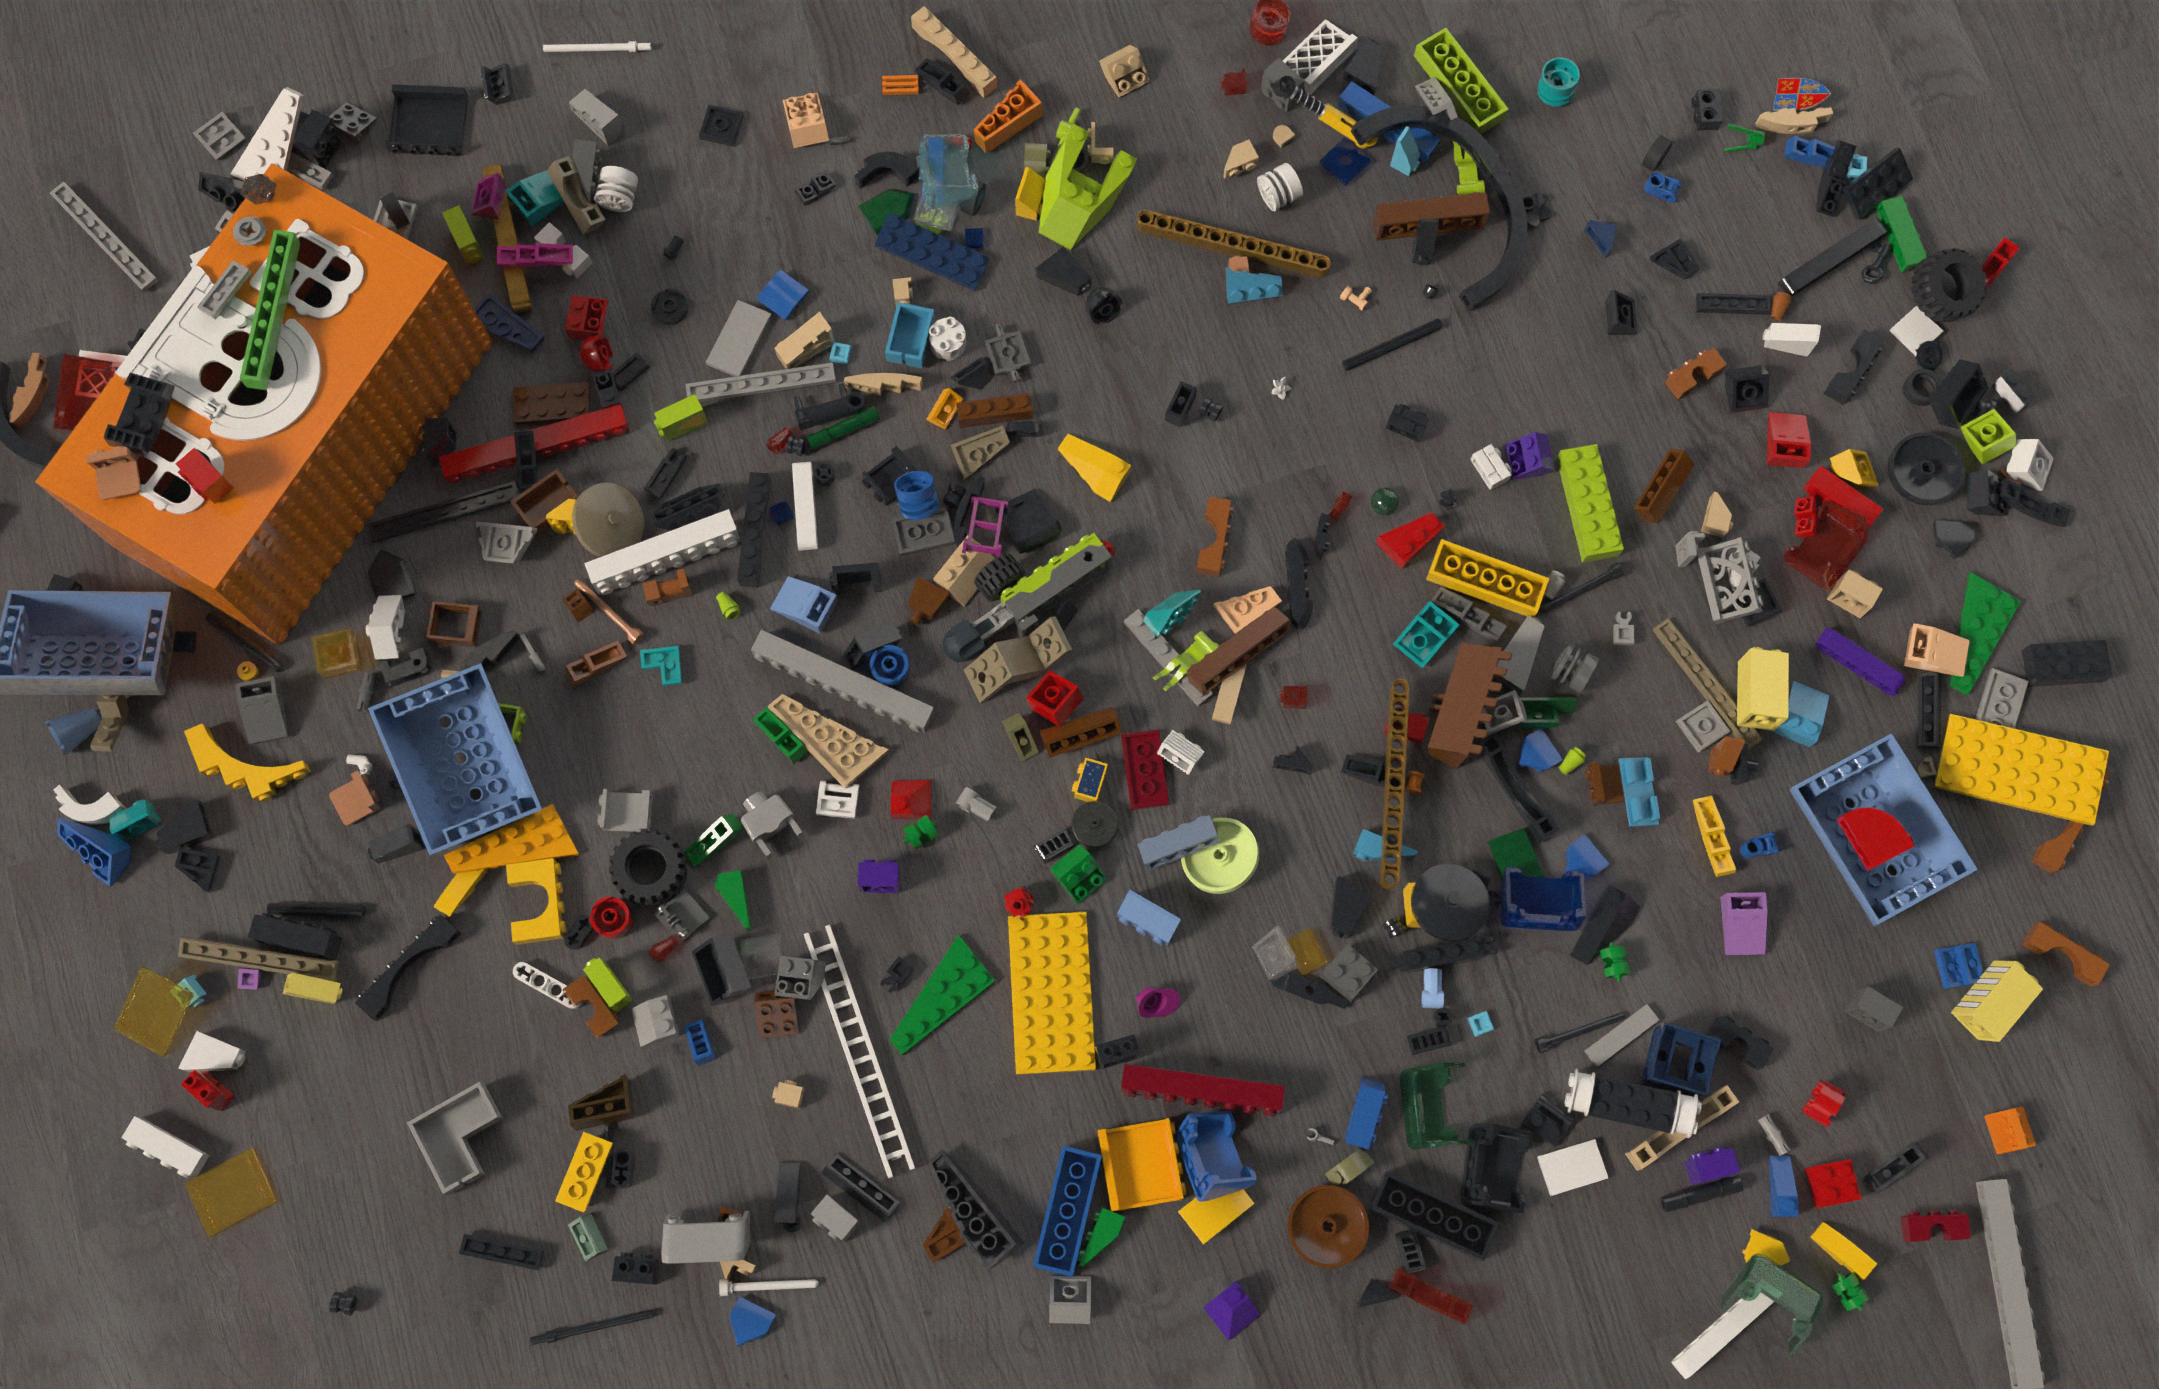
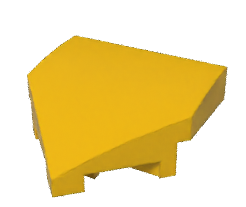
M1751 1230V1238L1742 1253L1745 1254L1744 1258L1752 1277L1756 1278L1790 1262L1781 1241L1756 1230Z

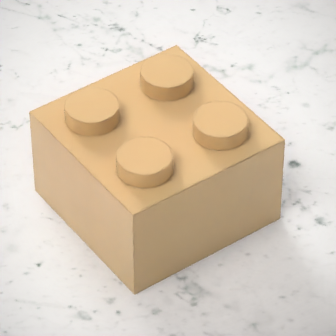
M1848 570L1836 582L1827 600L1861 618L1873 607L1883 589L1876 582L1868 581L1861 577L1860 573Z

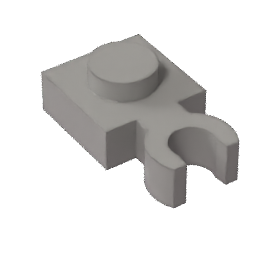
M1621 612L1616 614V621L1619 624L1613 626L1614 645L1634 644V625H1628L1632 617L1631 612L1626 614V619L1621 618Z

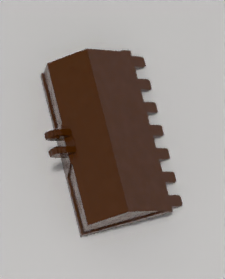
M1461 643L1445 694L1434 693L1433 699L1442 701V704H1431L1429 707L1431 711L1439 713L1428 745L1430 757L1456 769L1469 756V753L1481 754L1483 747L1472 743L1474 737H1487L1488 732L1483 729H1477L1479 722L1490 723L1493 716L1482 713L1484 706L1496 707L1497 699L1487 698L1489 691H1501L1502 684L1492 682L1494 675H1506L1507 669L1497 667L1499 660H1511V652L1502 651V647Z

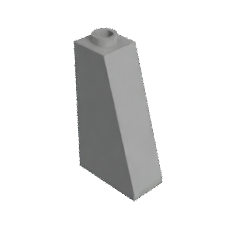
M1529 615L1504 650V652L1512 653L1511 660L1498 661L1497 667L1506 668V675H1494L1493 677L1511 690H1516L1519 695L1526 688L1544 629V625L1541 624L1542 622L1538 618Z

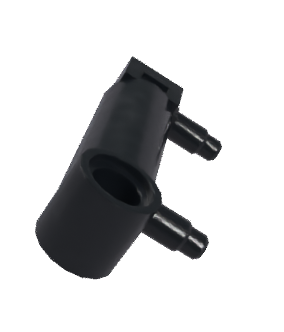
M843 383L839 384L840 399L805 408L800 397L795 396L794 404L796 410L794 411L799 428L802 430L816 424L855 415V413L858 414L866 410L865 397L860 392H852L848 395ZM855 401L861 402L858 406L852 405Z

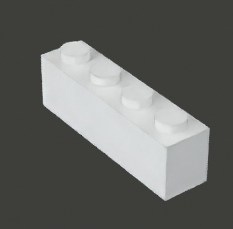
M134 1116L121 1137L127 1141V1146L135 1150L139 1147L144 1150L143 1154L151 1159L159 1158L161 1160L160 1164L170 1169L172 1166L177 1168V1173L186 1178L189 1176L197 1177L210 1156L141 1117Z

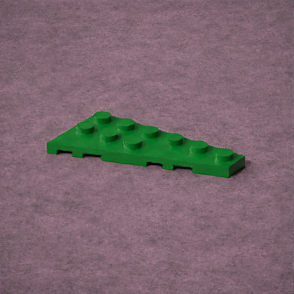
M1971 572L1967 575L1968 582L1964 593L1965 600L1958 630L1959 637L1969 640L1963 677L1951 675L1949 686L1964 695L1970 693L2021 602Z
M959 935L889 1039L902 1056L995 982L994 978Z

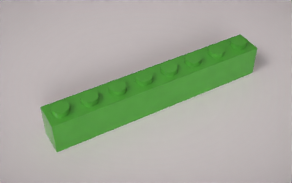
M274 230L240 374V380L247 388L267 390L300 247V241L294 232Z

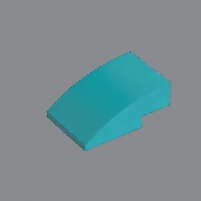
M1429 601L1393 645L1423 669L1460 625Z

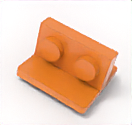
M2021 1106L1984 1116L1996 1154L2021 1150L2036 1145L2024 1107Z

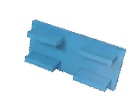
M1648 757L1618 759L1629 827L1659 825L1660 813L1657 796H1654L1652 782L1654 777L1651 759Z

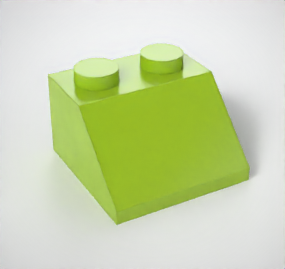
M1995 409L1961 426L1962 433L1972 453L1982 465L2016 447V433Z

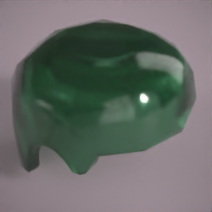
M1389 487L1379 488L1371 496V507L1379 515H1391L1399 508V496L1395 490Z

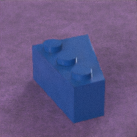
M1361 1077L1359 1082L1361 1083L1358 1095L1355 1097V1105L1345 1135V1143L1369 1149L1370 1144L1374 1145L1377 1135L1374 1132L1375 1126L1380 1125L1382 1119L1380 1109L1381 1106L1386 1105L1388 1095L1385 1094L1384 1083Z

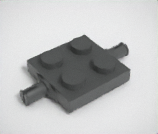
M999 323V326L998 324L995 325L998 335L993 339L986 340L985 346L995 375L1011 373L1013 382L1017 383V381H1021L1018 371L1031 366V362L1020 330L1013 333H1005L1002 324Z

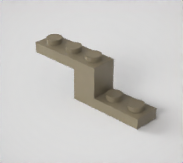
M128 661L125 665H130L133 662ZM99 695L97 704L102 720L90 746L92 751L112 752L130 710L124 695Z

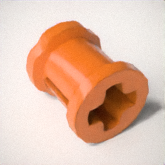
M1409 771V780L1404 791L1420 795L1422 792L1420 790L1422 779H1425V774Z

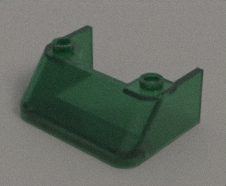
M1443 1062L1409 1068L1401 1072L1400 1086L1406 1141L1410 1149L1449 1148L1474 1144V1140H1458L1457 1131L1453 1127L1444 1126L1440 1087L1449 1085L1451 1081L1450 1069L1465 1067V1063Z
M1754 1254L1721 1296V1308L1725 1311L1736 1296L1746 1301H1752L1761 1292L1794 1314L1795 1317L1791 1322V1330L1794 1335L1788 1341L1789 1355L1793 1357L1813 1330L1824 1304L1823 1296L1819 1291L1766 1255Z

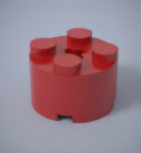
M604 897L593 905L590 923L594 930L604 938L618 939L625 936L633 927V914L631 909L622 900L615 897ZM610 915H614L613 921H610Z
M1820 1080L1811 1092V1095L1814 1097H1811L1805 1103L1802 1112L1807 1117L1828 1127L1831 1123V1117L1836 1116L1847 1093L1825 1080Z

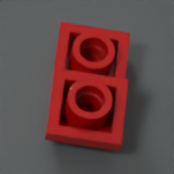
M1815 496L1797 498L1794 515L1797 518L1795 535L1798 538L1816 535L1817 527Z

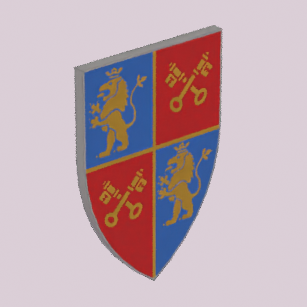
M1778 78L1773 111H1779L1783 108H1795L1796 111L1810 109L1825 101L1831 96V93L1821 83L1811 79Z

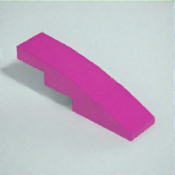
M535 243V246L517 244L516 247L497 246V266L539 267L573 264V245Z

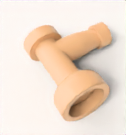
M1347 286L1342 292L1340 299L1344 301L1349 299L1359 306V309L1362 311L1368 303L1366 298L1372 290L1366 287L1357 297L1352 293V288Z

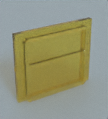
M141 966L113 1030L165 1057L194 993L145 966Z
M253 1148L184 1183L208 1238L277 1202Z

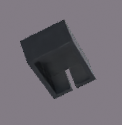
M1959 359L1935 393L1932 394L1929 401L1940 425L1959 429L1989 389L1985 377H1982L1983 372L1979 363Z
M731 933L711 937L691 951L711 1006L731 1002L751 989L749 978L746 975L743 962Z

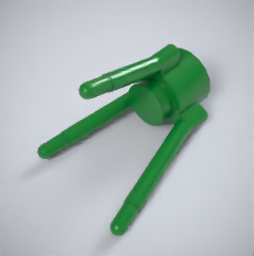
M1728 124L1729 129L1747 133L1746 142H1749L1750 145L1725 148L1724 152L1756 149L1757 145L1762 146L1765 133L1764 131Z

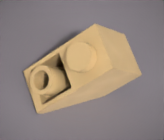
M1250 140L1232 147L1224 169V179L1237 177L1241 172L1251 171L1258 165L1259 157Z

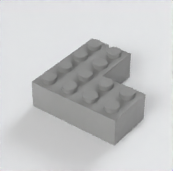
M478 1082L407 1122L442 1193L445 1195H451L465 1187L464 1183L470 1184L485 1175L467 1139L503 1118L484 1083Z

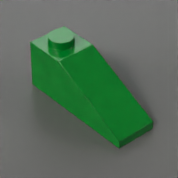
M734 813L723 815L695 840L684 853L693 866L697 867L730 843L745 828Z
M741 870L717 874L718 880H715L716 891L720 892L747 931H752L743 873Z

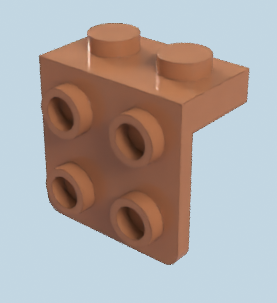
M117 446L113 450L94 451L93 454L86 455L87 464L96 470L98 492L102 500L137 494L141 491L137 456L129 448Z
M358 770L351 774L352 781L329 794L343 824L346 826H350L381 809L378 803L380 799L377 793L371 790L369 786L371 782L368 776L361 774Z

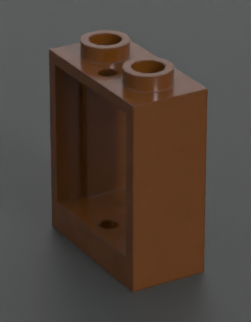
M433 601L432 607H429L428 617L430 619L429 624L425 627L426 638L431 643L476 647L482 617L480 607L477 605ZM441 611L469 614L465 639L437 636Z

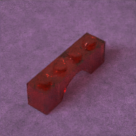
M1401 1269L1394 1270L1387 1288L1461 1325L1466 1324L1473 1308L1472 1304L1440 1291Z

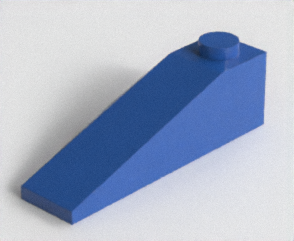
M62 817L58 818L57 835L72 851L76 850L82 857L81 861L84 864L88 863L94 869L92 873L108 886L114 885L130 863L131 846L116 836Z

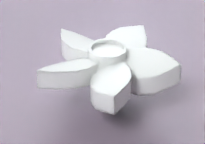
M1283 377L1280 382L1273 380L1275 388H1273L1272 394L1278 395L1283 400L1286 396L1285 392L1291 389L1288 385H1285L1286 377Z

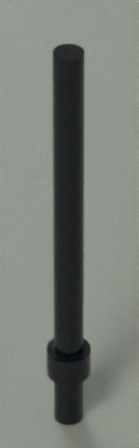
M652 1309L559 1331L555 1329L546 1331V1334L530 1337L531 1345L544 1342L549 1344L557 1342V1339L654 1318V1312Z

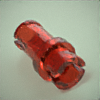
M1342 491L1340 497L1336 498V503L1328 516L1334 521H1339L1340 516L1345 508L1349 507V502L1353 497L1347 492Z

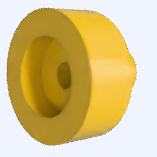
M245 661L238 666L237 674L246 682L253 681L257 678L259 670L254 663Z

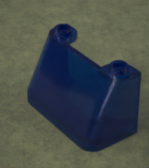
M1518 867L1505 868L1501 909L1502 926L1552 931H1576L1580 928L1586 918L1584 873L1571 870L1563 874L1561 878L1523 876V871Z

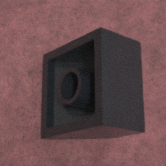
M1762 365L1725 371V389L1732 413L1768 408L1770 373Z

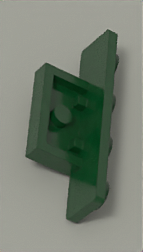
M1520 698L1523 702L1527 719L1519 722V727H1558L1559 719L1557 713H1574L1577 698Z

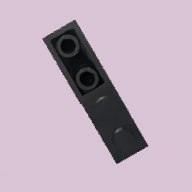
M1841 140L1837 141L1832 157L1827 158L1822 173L1816 212L1834 217L1843 194V188L1847 183L1844 179L1857 146Z

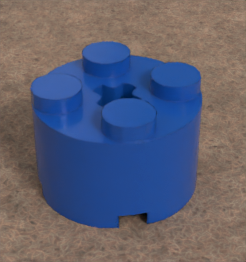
M886 645L877 649L871 656L870 668L876 682L890 688L900 687L907 680L910 666L908 658L901 648L894 645ZM890 664H893V667L887 669V667H889Z

